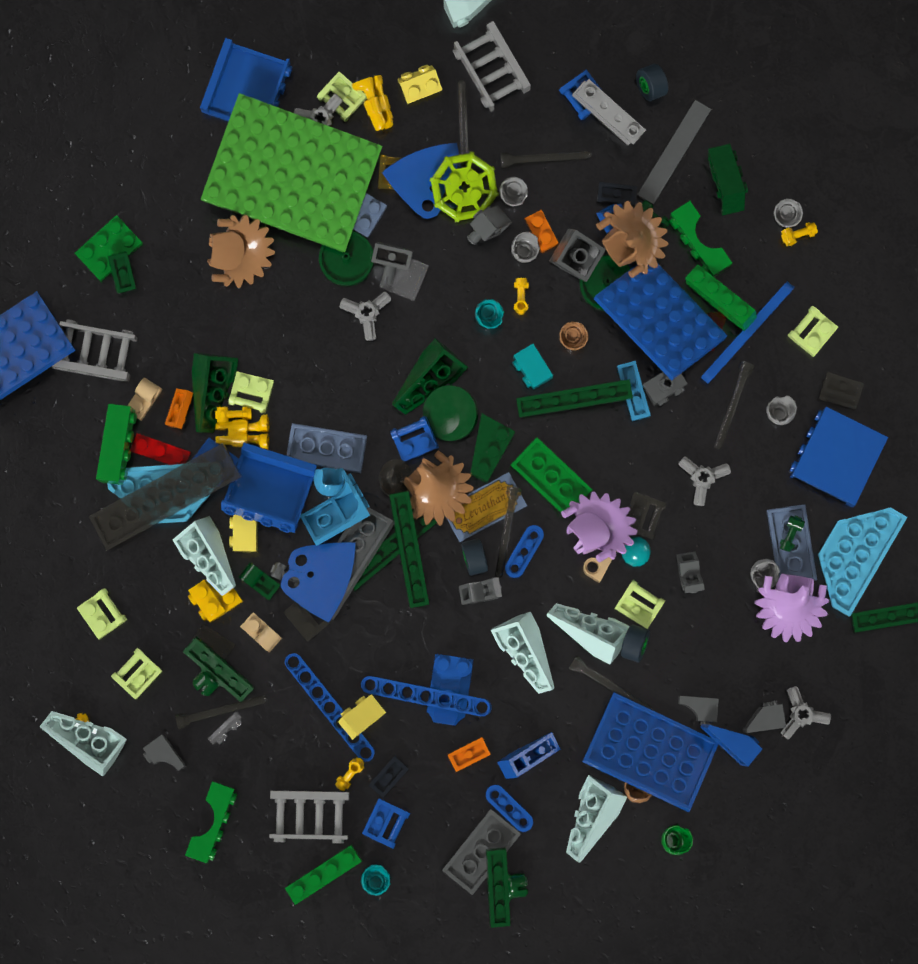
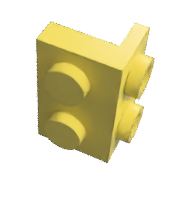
M421 66L418 71L413 73L406 72L401 75V78L397 79L407 104L442 91L440 81L433 66Z

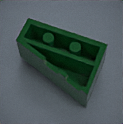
M730 144L708 149V162L713 181H715L718 189L717 197L721 198L722 216L744 211L745 193H748L747 184L742 182L741 179L743 177L741 166H737L736 163L738 161L737 153L735 150L732 151Z
M483 413L481 414L470 474L488 484L513 439L515 431Z

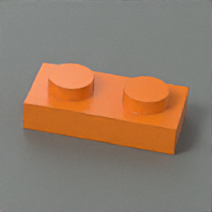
M542 210L525 218L531 233L538 238L541 253L559 244Z
M176 388L165 425L182 429L192 401L193 392Z
M481 737L448 754V757L457 772L491 754Z

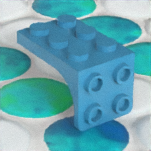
M345 470L341 471L345 479L341 491L300 516L316 546L370 516L367 508L370 506L363 497L351 473L347 475Z

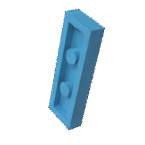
M636 361L618 365L617 370L620 381L630 379L633 399L626 400L631 420L636 421L650 417Z

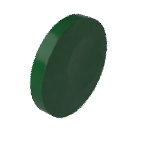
M352 231L345 253L325 245L321 246L319 252L321 270L327 279L337 285H356L365 280L373 268L374 262H371L373 249L365 237Z
M602 256L588 281L585 282L580 279V291L584 300L593 308L604 311L594 300L595 295L631 269L629 265L619 267L610 256Z
M454 385L442 386L434 390L426 399L423 407V417H427L435 437L445 441H455L469 435L476 426L478 406L474 397L466 389Z

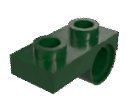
M249 562L239 576L241 580L269 601L281 586L251 562Z

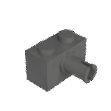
M498 205L492 208L489 206L484 211L479 210L473 216L474 220L470 225L474 230L467 238L474 245L481 238L484 241L500 235L512 221Z
M376 242L371 262L383 264L384 266L381 283L385 284L388 276L387 284L393 285L395 269L409 270L414 250Z
M662 372L642 386L653 406L657 404L662 406L669 401L668 397L675 394V396L683 393L685 391L684 387L688 383L682 374L671 381Z

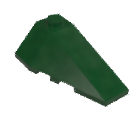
M435 338L422 352L392 405L406 415L424 403L425 398L434 390L448 383L450 385L454 383L468 366Z
M194 353L192 382L196 432L214 433L217 423L215 411H217V407H222L224 399H227L229 396L227 392L230 384L234 383L238 358Z

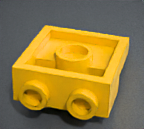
M207 579L188 590L190 592L188 598L193 605L198 604L201 609L198 613L204 621L208 620L210 623L243 602L234 588L222 596Z

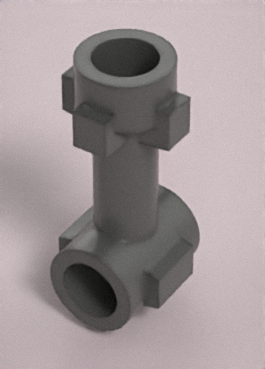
M276 562L270 571V577L281 581L283 575L288 572L286 571L287 566ZM291 577L289 580L295 582L294 586L298 587L299 579Z

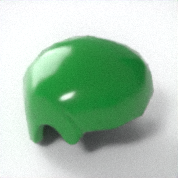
M674 825L668 827L663 832L661 843L668 853L681 855L688 852L693 846V836L689 829Z

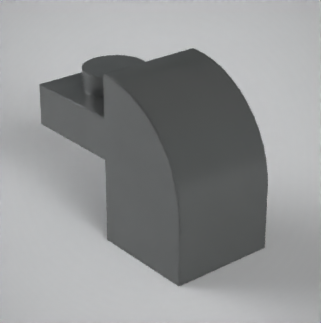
M696 551L677 554L680 581L685 593H697L698 591L705 590Z
M499 578L459 586L462 605L485 602L502 597Z

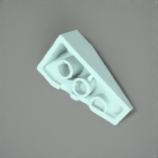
M444 0V9L453 28L457 26L463 27L492 0Z
M210 516L194 521L173 539L182 557L185 560H190L195 565L194 568L198 572L201 571L206 576L207 581L222 596L236 586L220 533Z
M557 603L547 613L548 618L590 654L608 664H611L621 651L625 635L630 627L614 618L608 617V620L598 618L595 613H591V615L580 613L579 609Z
M531 612L518 615L491 629L500 649L503 652L506 650L512 657L511 662L523 670L524 677L538 694L554 689L540 630Z
M53 711L40 725L41 729L101 776H104L113 765L127 740L111 728L93 725L91 722L76 720L74 717Z
M588 775L578 799H581L579 810L575 811L574 817H577L575 828L571 829L566 851L577 862H581L616 819L627 799V796L615 787Z

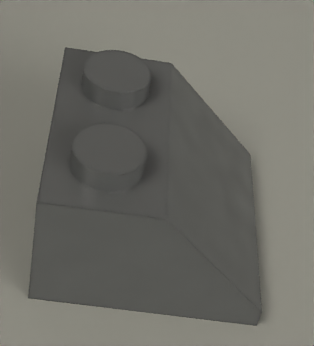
M568 229L549 261L563 271L587 282L606 249L579 231Z
M777 701L763 703V707H759L742 729L743 733L786 728L783 704L777 705Z

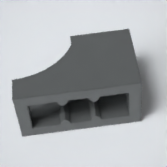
M678 696V704L690 708L696 716V721H701L700 725H712V722H717L719 699Z
M160 735L143 748L145 751L143 755L149 763L167 762L178 771L186 767L165 735Z

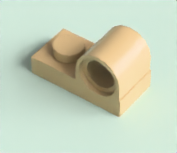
M146 378L140 381L135 389L134 397L128 404V406L135 410L137 419L140 421L143 420L163 390Z
M608 557L598 562L596 558H589L583 565V571L588 577L600 583L612 559ZM593 562L597 564L598 570L592 573L588 571L587 565Z
M254 612L240 626L269 653L282 639Z

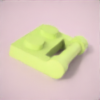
M338 72L320 91L317 98L327 103L331 98L328 96L330 91L338 95L349 108L345 111L339 105L335 112L341 116L340 119L346 122L367 97L362 91L353 90V83Z
M811 306L808 309V314L794 331L791 330L788 336L814 357L838 326L824 316L816 307ZM814 317L818 319V323L802 339L799 335Z
M237 371L228 405L234 406L236 404L260 410V413L265 414L274 380ZM238 392L263 398L262 403L237 397Z
M632 580L614 609L648 629L666 600L661 597L659 599L637 585L638 582ZM632 591L655 605L653 610L630 595Z
M106 588L100 590L96 595L77 607L99 640L127 620L125 615L119 612L108 596L109 592ZM100 599H102L116 619L114 622H110L97 603Z
M139 648L134 651L135 654L117 673L114 672L111 675L135 700L163 672ZM141 659L144 663L125 682L123 677Z

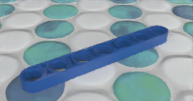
M787 281L757 314V318L745 331H742L701 377L707 384L795 288Z
M289 654L285 658L287 669L357 757L365 762L372 760L375 751L362 733L359 734V741L357 743H351L348 740L349 735L347 732L336 725L337 719L342 717L341 713L344 710L298 654ZM295 656L299 659V665L292 668L289 666L288 660ZM303 672L311 674V680L307 683L302 682L300 679V675ZM315 687L323 689V695L320 698H315L312 694V690ZM327 702L335 704V710L332 713H327L324 709ZM364 747L371 749L372 754L367 759L360 755V751Z
M367 676L361 682L362 690L368 694L476 716H486L492 710L491 703L484 698L375 676ZM369 679L375 682L373 690L366 688V681ZM387 683H391L394 686V691L391 694H387L384 691V686ZM405 687H410L413 691L412 696L409 698L403 696V689ZM425 690L431 693V699L428 702L423 701L421 698V694ZM443 694L448 695L450 698V702L446 706L440 703V697ZM462 698L467 699L469 702L466 709L459 707V700ZM480 702H485L488 706L485 713H480L477 709Z

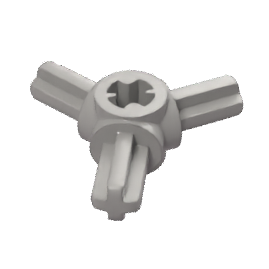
M334 94L324 107L313 108L312 111L295 108L294 113L319 123L320 120L317 119V116H321L320 113H323L326 120L322 121V124L331 126V119L334 117L332 114L343 100Z
M383 292L372 302L368 300L367 302L361 301L356 303L343 298L340 302V308L355 314L360 324H363L365 340L371 341L376 339L374 322L377 321L376 316L380 314L379 310L392 299L387 292ZM365 309H369V316L362 315Z
M683 457L679 462V466L692 476L690 479L694 481L693 486L696 487L693 503L697 506L705 505L707 489H710L711 484L715 483V479L731 473L727 463L711 469L710 467L704 468L702 465L698 467L687 457ZM701 473H704L703 476L706 474L708 477L705 482L699 480Z
M797 686L787 690L793 707L790 708L792 711L789 716L791 718L790 721L786 724V728L781 730V734L785 738L790 739L800 726L804 727L805 724L811 725V722L830 724L831 714L814 711L813 707H808L807 702H803ZM805 710L806 713L804 715H806V718H799L798 715L800 714H798V711Z

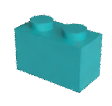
M534 344L513 356L514 361L512 363L516 370H521L525 376L522 379L528 388L531 386L535 390L553 379V374Z

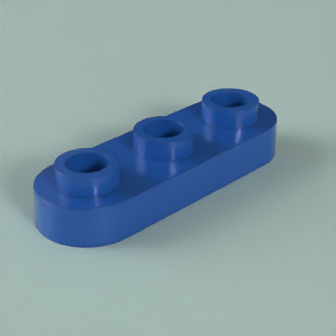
M529 526L521 537L505 566L506 574L509 577L518 578L524 573L544 537L543 530L539 526ZM532 532L537 533L538 537L536 539L530 537ZM527 549L528 554L525 556L522 555L521 550ZM513 565L518 566L517 572L511 570Z
M492 785L487 789L486 799L518 831L526 832L532 828L533 819L531 815L501 786ZM493 791L499 792L498 798L492 797ZM508 804L513 806L511 812H507L505 809ZM521 818L527 820L526 825H520L519 821Z

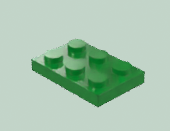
M116 215L78 249L75 255L102 281L111 273L107 256L126 251L129 257L143 243Z

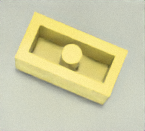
M238 515L230 517V529H233V536L229 538L230 548H233L234 552H258V521H247Z
M372 694L367 698L365 696L361 697L355 702L357 705L355 708L351 709L349 707L341 713L342 718L338 723L352 740L386 713Z

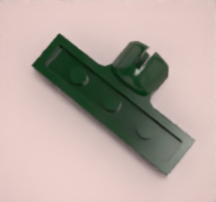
M197 636L183 650V653L202 669L193 679V686L197 691L201 688L202 695L209 696L217 687L222 686L242 702L254 689V686Z
M506 848L486 849L490 927L510 926L509 902L512 898L527 896L528 889H526V886H528V880L523 873L508 874Z

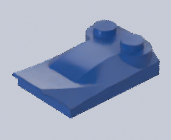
M435 654L430 688L468 695L473 660ZM443 694L440 697V703L444 706L449 704V696ZM465 698L459 700V707L461 709H466L467 699ZM427 706V712L435 723L456 726L461 719L465 718L466 713Z

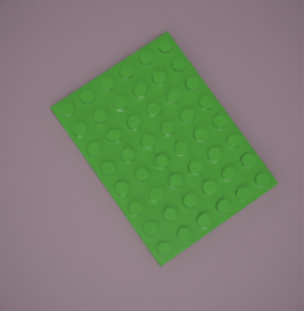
M239 93L205 185L201 201L240 215L246 214L248 218L253 220L259 219L264 224L345 253L382 146Z

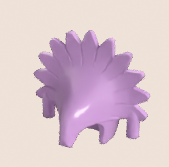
M592 492L590 500L581 494L579 496V503L570 501V507L563 510L561 514L564 518H567L575 513L576 518L567 527V534L573 532L579 538V541L574 546V550L578 554L581 552L587 554L599 549L603 552L596 555L598 562L608 557L614 560L616 551L625 554L627 552L625 545L632 546L634 544V541L629 536L637 534V530L630 527L635 523L636 519L627 517L630 508H619L621 500L616 499L610 502L607 493L601 499H599L595 492Z
M781 574L774 590L771 589L773 577L765 576L763 588H758V591L764 598L755 601L756 605L763 608L756 614V617L766 619L762 625L764 630L772 628L771 636L773 638L782 633L784 642H788L791 635L797 642H800L802 632L811 637V626L822 627L818 617L827 616V612L821 608V606L829 602V599L825 598L827 586L819 585L818 596H813L814 579Z

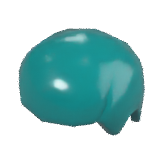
M484 299L477 305L475 318L479 325L491 329L502 324L504 310L499 302L493 299Z
M640 536L630 537L634 544L632 546L625 545L627 552L622 554V557L627 564L633 567L642 566L649 560L651 554L650 545L646 539Z
M371 865L364 870L361 876V885L368 894L374 896L381 895L390 886V874L381 865Z

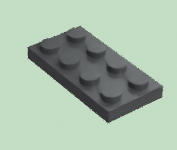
M490 809L442 871L473 895L487 877L486 849L506 848V851H508L521 833Z

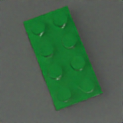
M538 438L510 465L560 513L570 507V501L579 503V496L581 494L587 497L593 490Z

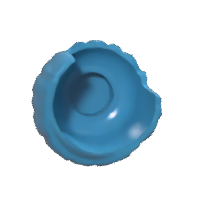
M316 469L313 481L317 491L325 496L338 494L344 485V476L341 473L344 469Z

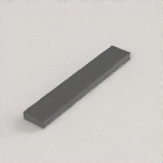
M696 100L693 102L637 194V197L648 201L652 205L655 204L709 115L710 108Z

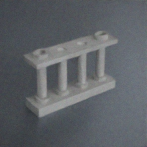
M494 21L487 24L485 35L463 47H460L458 41L454 42L453 50L456 59H461L482 95V98H480L485 108L488 107L491 112L494 110V101L516 89H521L523 93L530 91L531 87ZM488 41L494 42L496 45L494 51L470 64L465 55L466 53ZM497 57H503L505 64L502 68L482 79L478 78L474 70ZM506 73H512L515 78L513 83L488 95L484 88L485 85Z
M590 79L583 81L571 95L626 145L634 144L646 131Z
M73 320L60 321V326L66 329L65 335L70 343L72 342L74 331L85 332L80 359L77 360V363L69 362L70 359L66 356L52 366L54 369L129 382L130 374L124 369L129 342H137L138 339L133 335L132 331L122 330L121 333L77 325V322ZM92 334L103 336L98 364L96 363V366L88 365L89 362H87ZM111 337L122 339L117 367L114 370L107 369L106 365Z
M271 791L270 799H275V803H277L276 834H269V838H274V842H286L287 838L332 839V843H344V840H348V835H342L343 804H345V800H349L350 792ZM287 799H294V803H296L295 834H284V807ZM306 799L314 800V803H316L315 834H303L304 803H306ZM326 800H333V804H335L334 835H323V804H325Z

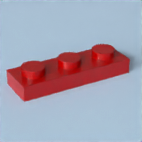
M136 433L130 449L133 453L167 465L187 464L191 455L190 451Z

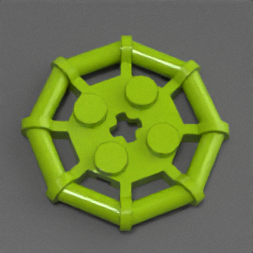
M471 151L467 154L445 156L444 161L429 180L432 185L434 207L439 208L452 217L455 222L471 219L479 210L484 211L499 196L494 166H490ZM467 161L466 167L455 169L453 166L455 163ZM472 162L483 169L484 172L478 174L471 169ZM449 167L451 169V173L448 176V178H446V180H440L444 172ZM486 175L490 190H485L482 178ZM463 181H465L466 184H469L467 192H463L462 189H459V186L462 185ZM439 183L445 186L446 196L442 199ZM482 194H489L481 207H479L477 201L481 198ZM447 200L452 201L457 205V210H453L444 202ZM473 205L476 209L461 213L464 206Z

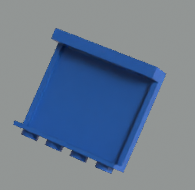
M225 38L200 106L202 113L229 121L239 93L279 108L280 101H278L280 94L283 95L286 88L284 83L286 76L289 77L292 71L290 60L286 59L284 61L233 43V40Z
M825 407L823 411H818L814 419L817 423L814 428L811 427L806 435L809 439L806 445L802 444L798 454L801 456L798 462L794 460L789 470L792 472L790 477H796L846 502V505L854 507L888 437Z
M243 443L241 456L226 496L221 502V510L228 515L242 516L247 521L254 520L267 527L274 526L283 532L295 533L314 480L317 465Z

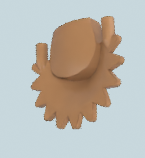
M626 201L623 209L617 204L613 206L614 214L604 213L605 219L597 223L596 226L599 230L604 229L609 224L613 227L602 240L605 249L619 267L636 261L637 266L628 272L631 278H634L641 272L647 274L648 265L652 268H657L656 258L663 259L665 257L660 248L668 246V242L660 238L667 233V229L658 227L662 218H652V208L643 212L641 202L637 203L633 209L630 202Z
M244 214L239 222L234 215H231L230 219L217 220L218 227H228L226 232L210 234L209 246L212 247L211 259H207V262L214 268L224 270V274H212V282H223L227 287L234 280L235 285L240 288L244 279L249 284H253L254 275L264 276L261 267L271 266V262L266 257L275 254L274 250L268 248L274 242V239L272 237H265L269 228L267 226L259 228V219H254L249 223L248 216Z
M438 450L434 457L442 462V464L437 466L423 458L418 468L409 477H405L404 484L412 494L410 501L411 507L414 509V520L423 515L426 525L434 518L437 524L441 526L444 516L451 522H454V511L461 514L465 513L462 504L471 503V498L466 493L473 491L474 487L466 484L471 478V474L461 473L464 464L453 465V456L446 457Z

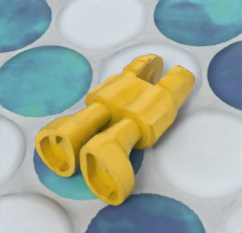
M381 75L369 77L352 84L353 90L365 93L367 100L363 104L376 131L393 126V115L390 111L388 97L383 93V79Z
M261 415L260 420L255 423H249L247 419H235L230 422L216 423L215 430H228V436L215 437V442L218 444L242 447L243 443H252L259 445L260 448L269 449V434H247L249 431L269 432L268 415Z

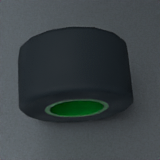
M651 64L637 71V86L646 100L652 101L667 94L668 81L659 65Z
M477 538L462 542V551L469 575L487 572L488 565L481 540Z
M630 625L623 641L621 656L635 662H640L647 648L650 631L640 626Z

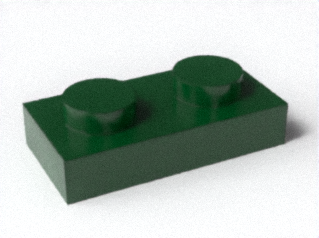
M124 251L107 256L116 292L122 293L136 289L127 252Z

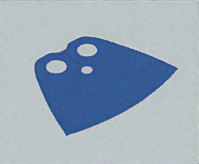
M457 143L437 145L414 152L395 162L382 172L400 197L423 218L435 217L441 211L439 208L433 207L431 211L427 212L423 210L422 203L425 200H430L434 204L433 192L430 191V186H432L431 181H429L430 177L432 178L444 161L445 156L459 155ZM460 163L453 164L455 169L461 168ZM449 167L444 172L440 180H446V178H448V176L451 173V169ZM439 183L442 199L445 193V186ZM444 202L446 205H448V206L451 207L452 209L457 208V205H456L455 203H453V202H452V203H446V202Z
M327 543L317 546H305L294 550L288 560L290 570L283 575L281 581L282 590L300 606L329 622L347 590L354 564L356 543ZM298 555H305L307 557L305 565L298 566L295 560ZM310 571L314 573L312 578L307 576ZM291 577H297L300 583L298 587L290 588L288 580Z

